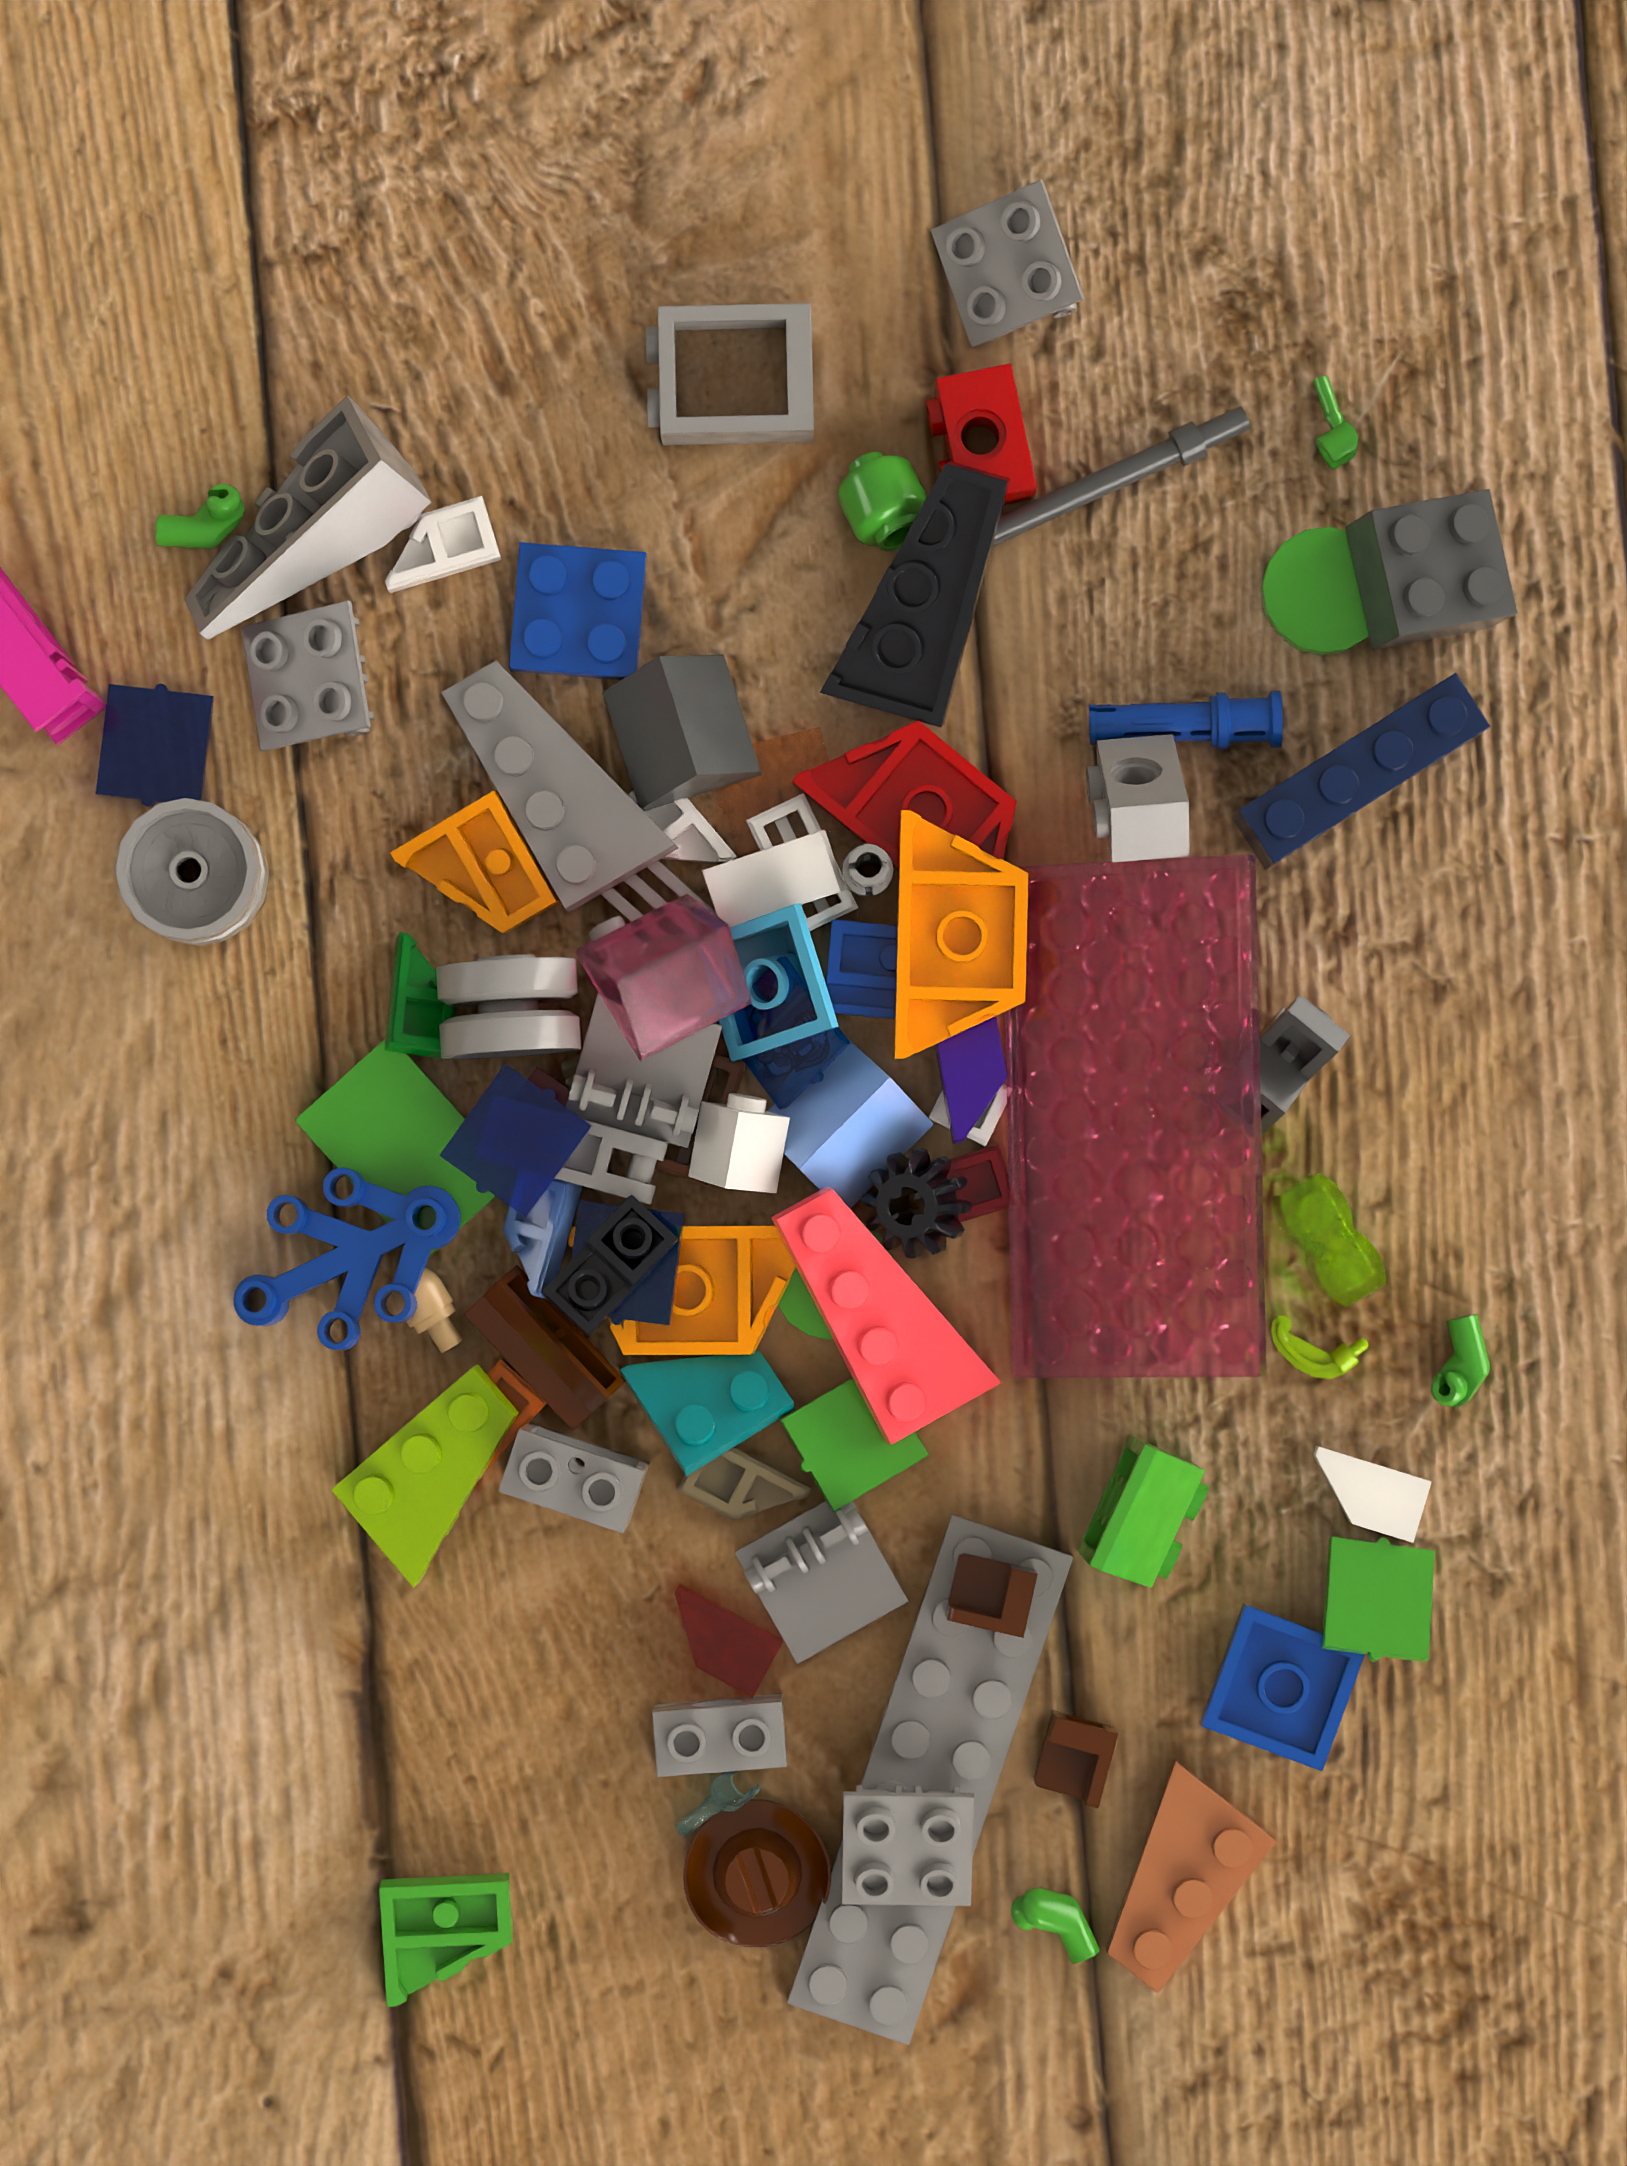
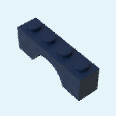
M1454 673L1245 805L1232 816V819L1264 869L1267 870L1382 795L1473 740L1491 726L1458 674Z

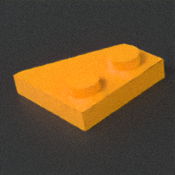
M491 791L390 852L395 862L403 867L410 868L431 882L441 893L456 903H462L474 911L477 917L501 933L511 932L561 902L498 791Z

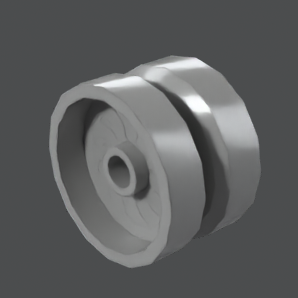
M189 798L159 803L135 819L120 842L115 867L120 896L137 921L174 942L197 946L227 941L249 926L265 901L269 879L264 849L249 827L214 803ZM197 862H199L201 874L197 880L190 883L188 879L182 876L183 869L188 863L196 867Z
M501 955L436 967L437 996L439 1001L450 1007L479 1008V1014L448 1018L439 1025L441 1058H502L582 1050L579 1016L567 1010L539 1009V1003L567 1000L578 993L577 961L575 958Z

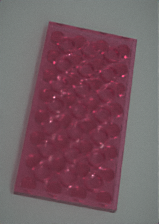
M1241 854L1115 863L1108 861L1016 866L1028 873L1025 1002L1005 1012L1006 1071L1008 1076L1006 1088L1012 1378L1267 1376L1256 856Z

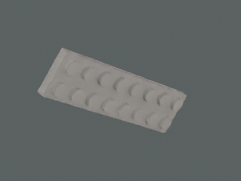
M951 1513L860 1785H863V1789L888 1790V1792H895V1786H902V1792L914 1793V1786H921V1793H927V1790H953V1786H960V1793H974V1854L1074 1556ZM961 1553L1035 1569L1038 1575L1024 1638L960 1624L946 1619L945 1612L956 1563ZM842 1836L831 1868V1886L826 1904L823 1903L822 1899L816 1919L812 1924L787 1998V2004L909 2045L956 1906L842 1904Z

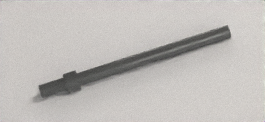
M1239 406L1198 426L1193 421L1169 431V439L1002 514L993 546L1180 462L1182 466H1186L1208 455L1206 449L1251 429L1242 406Z

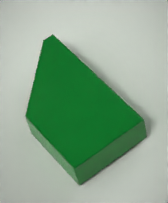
M400 932L395 941L384 1050L443 1059L441 1058L439 1025L448 1018L455 1017L456 1007H450L438 1000L436 971L416 948L417 943L409 933Z

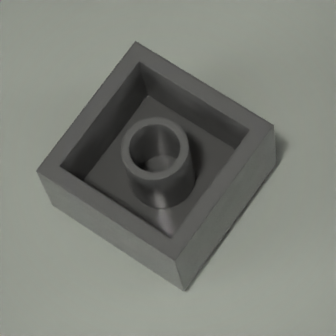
M1490 489L1371 510L1345 526L1372 650L1488 629L1518 614Z

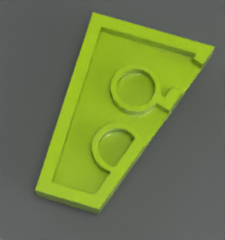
M478 1364L469 1369L331 1489L413 1588L422 1580L445 1536L449 1534L459 1517V1512L477 1481L483 1476L519 1414Z

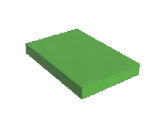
M385 1038L300 1114L295 1121L337 1168L353 1169L359 1172L365 1181L404 1196L421 1186H435L444 1189L454 1197L460 1208V1230L513 1183L518 1176L508 1165L477 1157L482 1139L479 1132L408 1054L385 1051ZM348 1175L345 1176L349 1180V1182L354 1186L352 1179ZM431 1206L423 1207L418 1213L417 1221L423 1230L431 1228L436 1221V1213ZM377 1212L386 1223L395 1220ZM438 1249L431 1250L429 1257Z

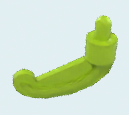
M1277 1316L1271 1326L1272 1339L1278 1351L1295 1368L1312 1377L1333 1379L1345 1374L1359 1363L1357 1356L1368 1348V1341L1360 1338L1349 1347L1343 1342L1333 1351L1327 1353L1289 1333L1292 1322L1288 1316Z

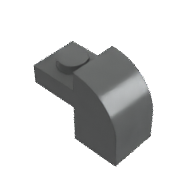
M1300 994L1287 1008L1283 1007L1263 1028L1231 1067L1208 1100L1258 1140L1287 1112L1307 1082L1340 1051L1350 1035L1333 1022L1325 1011L1315 1007Z

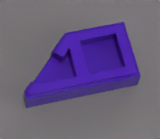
M996 1016L934 1045L953 1144L964 1141L1008 1077Z

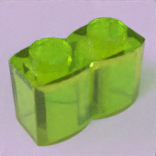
M1321 1173L1309 1174L1272 1196L1273 1211L1279 1227L1295 1246L1305 1251V1263L1308 1274L1315 1287L1328 1301L1337 1306L1348 1307L1386 1284V1273L1379 1253L1363 1234L1353 1229L1352 1214L1348 1202L1341 1190L1329 1178Z

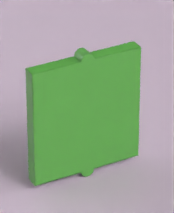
M853 1378L779 1420L803 1460L800 1463V1470L811 1474L832 1512L929 1455L916 1431L892 1445L884 1440Z
M1332 1536L1329 1539L1322 1649L1366 1654L1372 1662L1378 1661L1381 1657L1427 1662L1429 1660L1435 1551L1391 1545L1385 1537L1379 1538L1376 1542Z

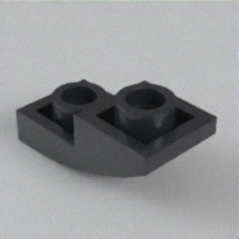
M631 1194L587 1239V1245L542 1290V1295L589 1339L650 1274L676 1244L678 1238Z

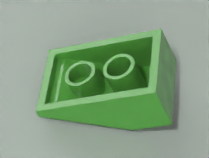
M1130 1435L1077 1549L1078 1553L1089 1566L1152 1588L1157 1575L1167 1579L1182 1548L1181 1543L1174 1541L1182 1520L1186 1517L1193 1521L1207 1495L1209 1486L1200 1482L1205 1470Z

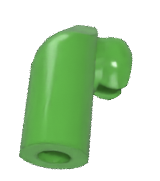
M1478 1314L1446 1321L1454 1353L1431 1382L1432 1396L1443 1406L1459 1407L1467 1403L1489 1374L1490 1362Z
M1040 1887L1027 1890L1024 1895L1016 1897L1012 1902L1011 1916L1014 1923L1020 1929L1027 1931L1035 1927L1036 1929L1057 1933L1072 1964L1083 1962L1101 1951L1079 1903L1070 1895Z

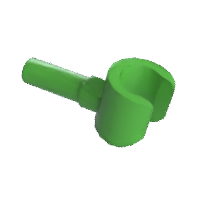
M1321 376L1316 378L1313 383L1325 416V421L1331 430L1316 438L1315 442L1329 468L1336 469L1355 457L1358 435L1353 426L1348 421H1344L1328 376Z

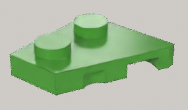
M510 1873L381 1879L379 1897L387 2007H395L407 2001L409 1994L438 1978L442 1982L462 1971L471 1960L479 1957L486 1958L512 1943L513 1921Z

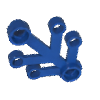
M344 1167L333 1169L327 1174L323 1182V1192L329 1202L342 1207H352L360 1204L395 1219L372 1231L309 1209L308 1205L301 1198L290 1195L276 1197L271 1201L267 1209V1221L272 1229L279 1233L290 1235L302 1233L335 1245L337 1248L277 1277L257 1274L242 1280L237 1286L233 1297V1304L237 1315L250 1325H275L287 1314L291 1299L347 1273L334 1311L325 1314L321 1318L317 1327V1335L320 1342L329 1349H350L360 1338L361 1328L359 1319L382 1256L404 1245L393 1283L387 1284L378 1290L374 1298V1309L377 1315L384 1321L392 1323L408 1321L413 1317L417 1309L415 1292L431 1250L442 1248L449 1244L456 1236L460 1227L461 1213L458 1203L444 1189L435 1186H421L404 1196L365 1181L363 1176L353 1169ZM348 1175L354 1183V1189L348 1198L341 1199L336 1193V1184L340 1178ZM292 1203L297 1209V1219L292 1225L286 1227L280 1221V1211L283 1206ZM431 1206L435 1210L436 1221L431 1228L423 1230L417 1221L418 1213L423 1207ZM260 1288L266 1295V1304L263 1309L255 1312L249 1306V1296L253 1290ZM398 1291L405 1299V1306L400 1314L394 1316L387 1310L386 1303L389 1295ZM341 1318L348 1326V1334L342 1342L337 1343L330 1335V1327L334 1321Z

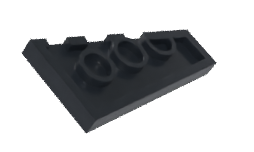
M951 461L944 465L906 534L904 542L876 589V593L861 620L856 625L845 645L843 653L833 671L829 674L820 693L916 721L919 720L920 722L937 727H942L945 724L1011 478Z

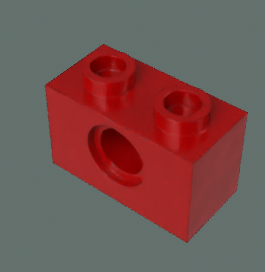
M1009 363L936 378L935 398L926 399L925 404L932 437L943 435L948 460L938 461L939 473L948 461L1011 478L1004 505L1034 499L1037 483L1012 364ZM972 427H985L994 434L997 446L987 454H974L963 445L961 440L963 433Z

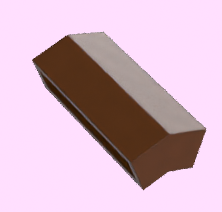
M516 1265L463 1315L570 1429L574 1431L620 1388L626 1380L547 1299L531 1295L527 1286V1282L530 1280L523 1270Z

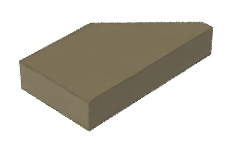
M733 1447L688 1476L685 1475L677 1491L732 1520H736L794 1500L806 1498L811 1487Z

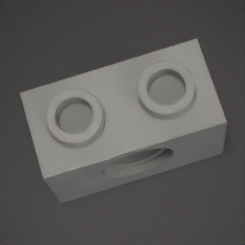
M1173 734L1097 740V765L1086 766L1087 794L1089 804H1093L1096 839L1107 838L1112 863L1190 856L1189 800Z
M782 1693L656 1703L654 1705L652 1716L657 1777L787 1767Z

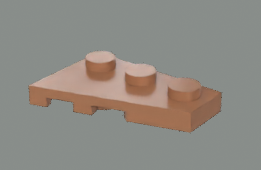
M1173 1759L1159 1806L1150 1823L1146 1835L1147 1839L1134 1876H1131L1106 1946L1107 1954L1156 1993L1160 1992L1277 1842L1274 1837L1175 1759Z

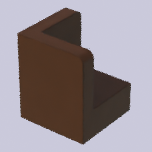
M961 1553L956 1563L945 1612L946 1619L960 1624L1024 1638L1038 1575L1033 1568Z
M1052 1710L1034 1776L1036 1786L1081 1798L1085 1805L1099 1808L1118 1737V1732L1114 1726Z

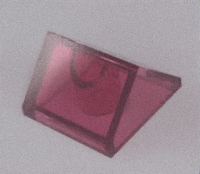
M688 894L576 950L578 959L639 1061L750 1005L752 1001L729 925Z

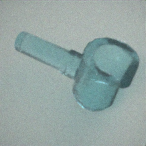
M737 1771L721 1773L711 1784V1795L676 1823L677 1831L680 1835L686 1837L714 1814H718L722 1810L733 1812L740 1809L758 1794L760 1785L757 1784L747 1793H743L736 1789L733 1784V1774Z

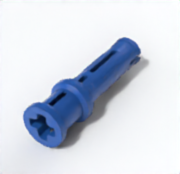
M1270 691L1268 697L1232 699H1229L1226 692L1216 693V696H1210L1209 702L1142 703L1130 705L1089 704L1090 745H1096L1097 740L1173 734L1175 742L1210 741L1211 747L1217 746V750L1228 749L1230 743L1269 742L1271 748H1281L1283 737L1281 691Z

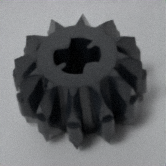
M919 1148L912 1150L909 1158L901 1152L891 1154L887 1157V1170L878 1168L871 1171L868 1178L878 1192L864 1194L860 1202L867 1207H876L877 1216L870 1218L866 1222L865 1227L870 1231L883 1227L886 1229L882 1240V1246L885 1249L892 1250L902 1244L905 1257L907 1258L920 1257L924 1249L935 1255L946 1250V1237L955 1239L962 1236L965 1229L954 1215L969 1213L973 1205L967 1200L957 1199L956 1191L963 1189L967 1185L968 1179L964 1176L952 1179L947 1178L951 1168V1159L943 1156L931 1163L928 1150ZM917 1193L914 1197L916 1200L923 1198L924 1212L916 1214L919 1207L910 1208V1194Z

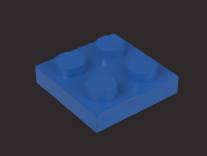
M519 542L509 663L510 671L622 680L638 670L647 563L646 552Z
M1243 1603L1199 1724L1204 1728L1323 1771L1365 1654L1322 1649V1632Z

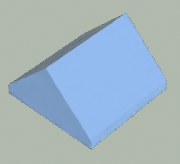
M843 1035L847 1044L788 1104L781 1097L768 1112L790 1118L783 1154L819 1190L825 1187L832 1188L845 1204L851 1208L873 1186L868 1178L871 1171L878 1168L887 1170V1157L898 1152L904 1155L934 1124L880 1067Z

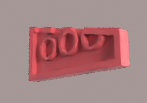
M825 1187L771 1217L876 1425L887 1443L891 1445L1001 1383L832 1188Z

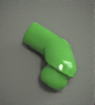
M218 484L208 490L209 498L193 516L159 514L156 522L157 546L198 549L217 547L242 521L245 507L240 498V493L231 485Z

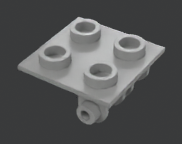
M1042 179L931 229L971 348L983 345L1050 314H1053L1054 318L1069 315L1078 309L1076 303L1084 300Z
M344 601L242 627L261 751H269L342 733L346 737L370 733V721L374 720V713L368 711L364 684L369 681L368 675L362 674L361 665L366 662L365 656L359 655L356 628L360 626L359 619L353 616L351 601Z
M598 991L564 1114L688 1148L722 1025Z
M824 1501L735 1551L745 1570L744 1574L754 1592L758 1593L797 1664L909 1602L853 1501L832 1512L828 1503Z
M856 1785V1792L843 1791L842 1904L971 1906L974 1793H960V1786H953V1790H927V1793H921V1786H914V1793L902 1792V1786H895V1792L863 1789V1785Z

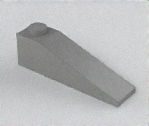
M346 396L302 438L290 455L298 464L277 492L266 487L255 504L261 509L245 536L236 535L227 540L184 600L198 632L207 640L384 547L402 530L411 527L418 520L422 511L431 503L412 466L349 396Z

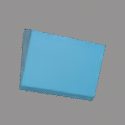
M801 903L793 904L694 940L717 1017L722 1025L721 1030L731 1062L746 1059L767 1051H773L779 1047L783 1048L790 1043L793 1045L813 1039L812 1036L839 1027ZM778 982V992L777 988H775L772 995L775 998L773 1000L767 998L760 987L767 990L768 988L763 983L772 986ZM802 984H804V985L794 994V992H795ZM774 988L769 989L770 995L772 994ZM808 989L810 997L777 1028L783 1031L758 1040L763 1034L760 1026L755 1023L754 1019L751 1022L745 1002L748 1001L752 1005L749 1012L754 1007L766 1009L767 1014L765 1015L768 1018L770 1017L768 1009H770L772 1015L770 1021L774 1024L802 993ZM809 1009L815 1010L817 1020H815L814 1014L810 1011L809 1015L813 1016L814 1021L807 1023L804 1019L794 1028L790 1029L797 1022V1018L801 1013ZM768 1023L765 1027L772 1034L774 1029Z

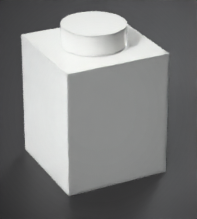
M729 1093L727 1104L701 1101L688 1177L727 1189L777 1193L790 1118L765 1111L767 1100L749 1095Z

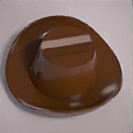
M763 1799L743 1800L725 1806L714 1813L696 1832L685 1859L683 1871L684 1890L694 1916L715 1937L744 1947L773 1946L796 1937L815 1921L822 1899L823 1903L826 1904L830 1892V1861L820 1836L800 1814L774 1801Z

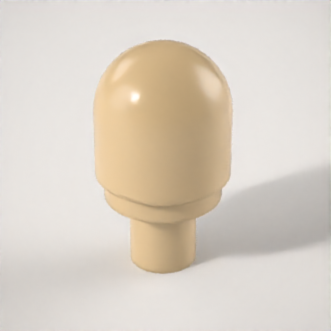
M425 1268L415 1292L417 1299L416 1312L406 1322L410 1328L414 1327L417 1334L427 1330L439 1351L444 1353L463 1339L448 1317L456 1311L452 1305V1297L440 1278L433 1271ZM395 1291L393 1292V1300L401 1313L405 1306V1299L400 1292Z

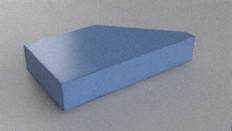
M520 1169L503 1231L512 1252L518 1253L530 1280L527 1282V1286L531 1295L545 1298L542 1295V1290L559 1274L583 1186Z

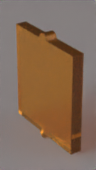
M820 727L752 743L762 775L721 787L723 798L719 800V808L722 811H727L737 855L759 850L746 820L802 794L803 792L792 784L795 776L807 769L810 770L829 762ZM805 795L821 830L825 829L827 834L845 829L843 825ZM798 811L786 816L796 838L809 835ZM775 822L764 826L772 846L784 843Z

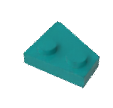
M755 1351L751 1355H713L629 1364L620 1369L622 1377L626 1380L625 1383L686 1476L795 1410L793 1400L760 1351Z

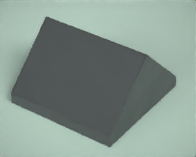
M724 655L658 656L603 692L638 806L643 811L762 775Z

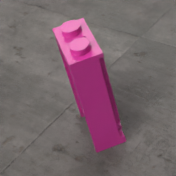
M0 567V686L36 732L44 728L54 743L59 745L107 709L108 706L96 692L85 685L88 682L86 678L75 669L77 666Z

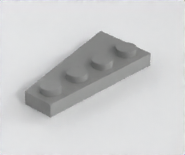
M496 660L441 692L568 912L573 911L678 849V846Z

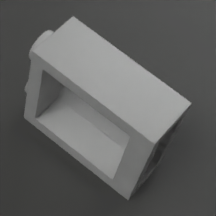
M811 303L658 306V325L646 326L647 364H659V389H647L648 427H660L662 445L814 442ZM786 328L788 415L677 417L675 330Z
M530 1422L518 1430L498 1492L624 1533L630 1524L650 1462ZM576 1457L583 1460L584 1466L578 1464Z

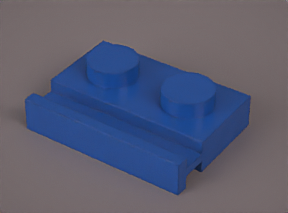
M832 919L826 986L835 1014L895 1020L897 926Z

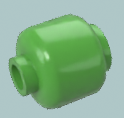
M880 452L867 453L850 464L848 468L849 474L843 479L838 489V502L854 535L862 544L878 546L880 550L884 551L896 550L904 542L906 534L927 498V494L914 467L906 458L896 455L883 456Z

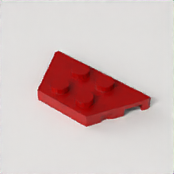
M919 720L895 730L890 735L872 743H866L844 753V755L813 769L800 772L792 780V784L864 844H873L882 848L889 855L893 867L898 872L901 810L913 811L933 825L954 836H960L997 859L1004 860V853L1017 801Z

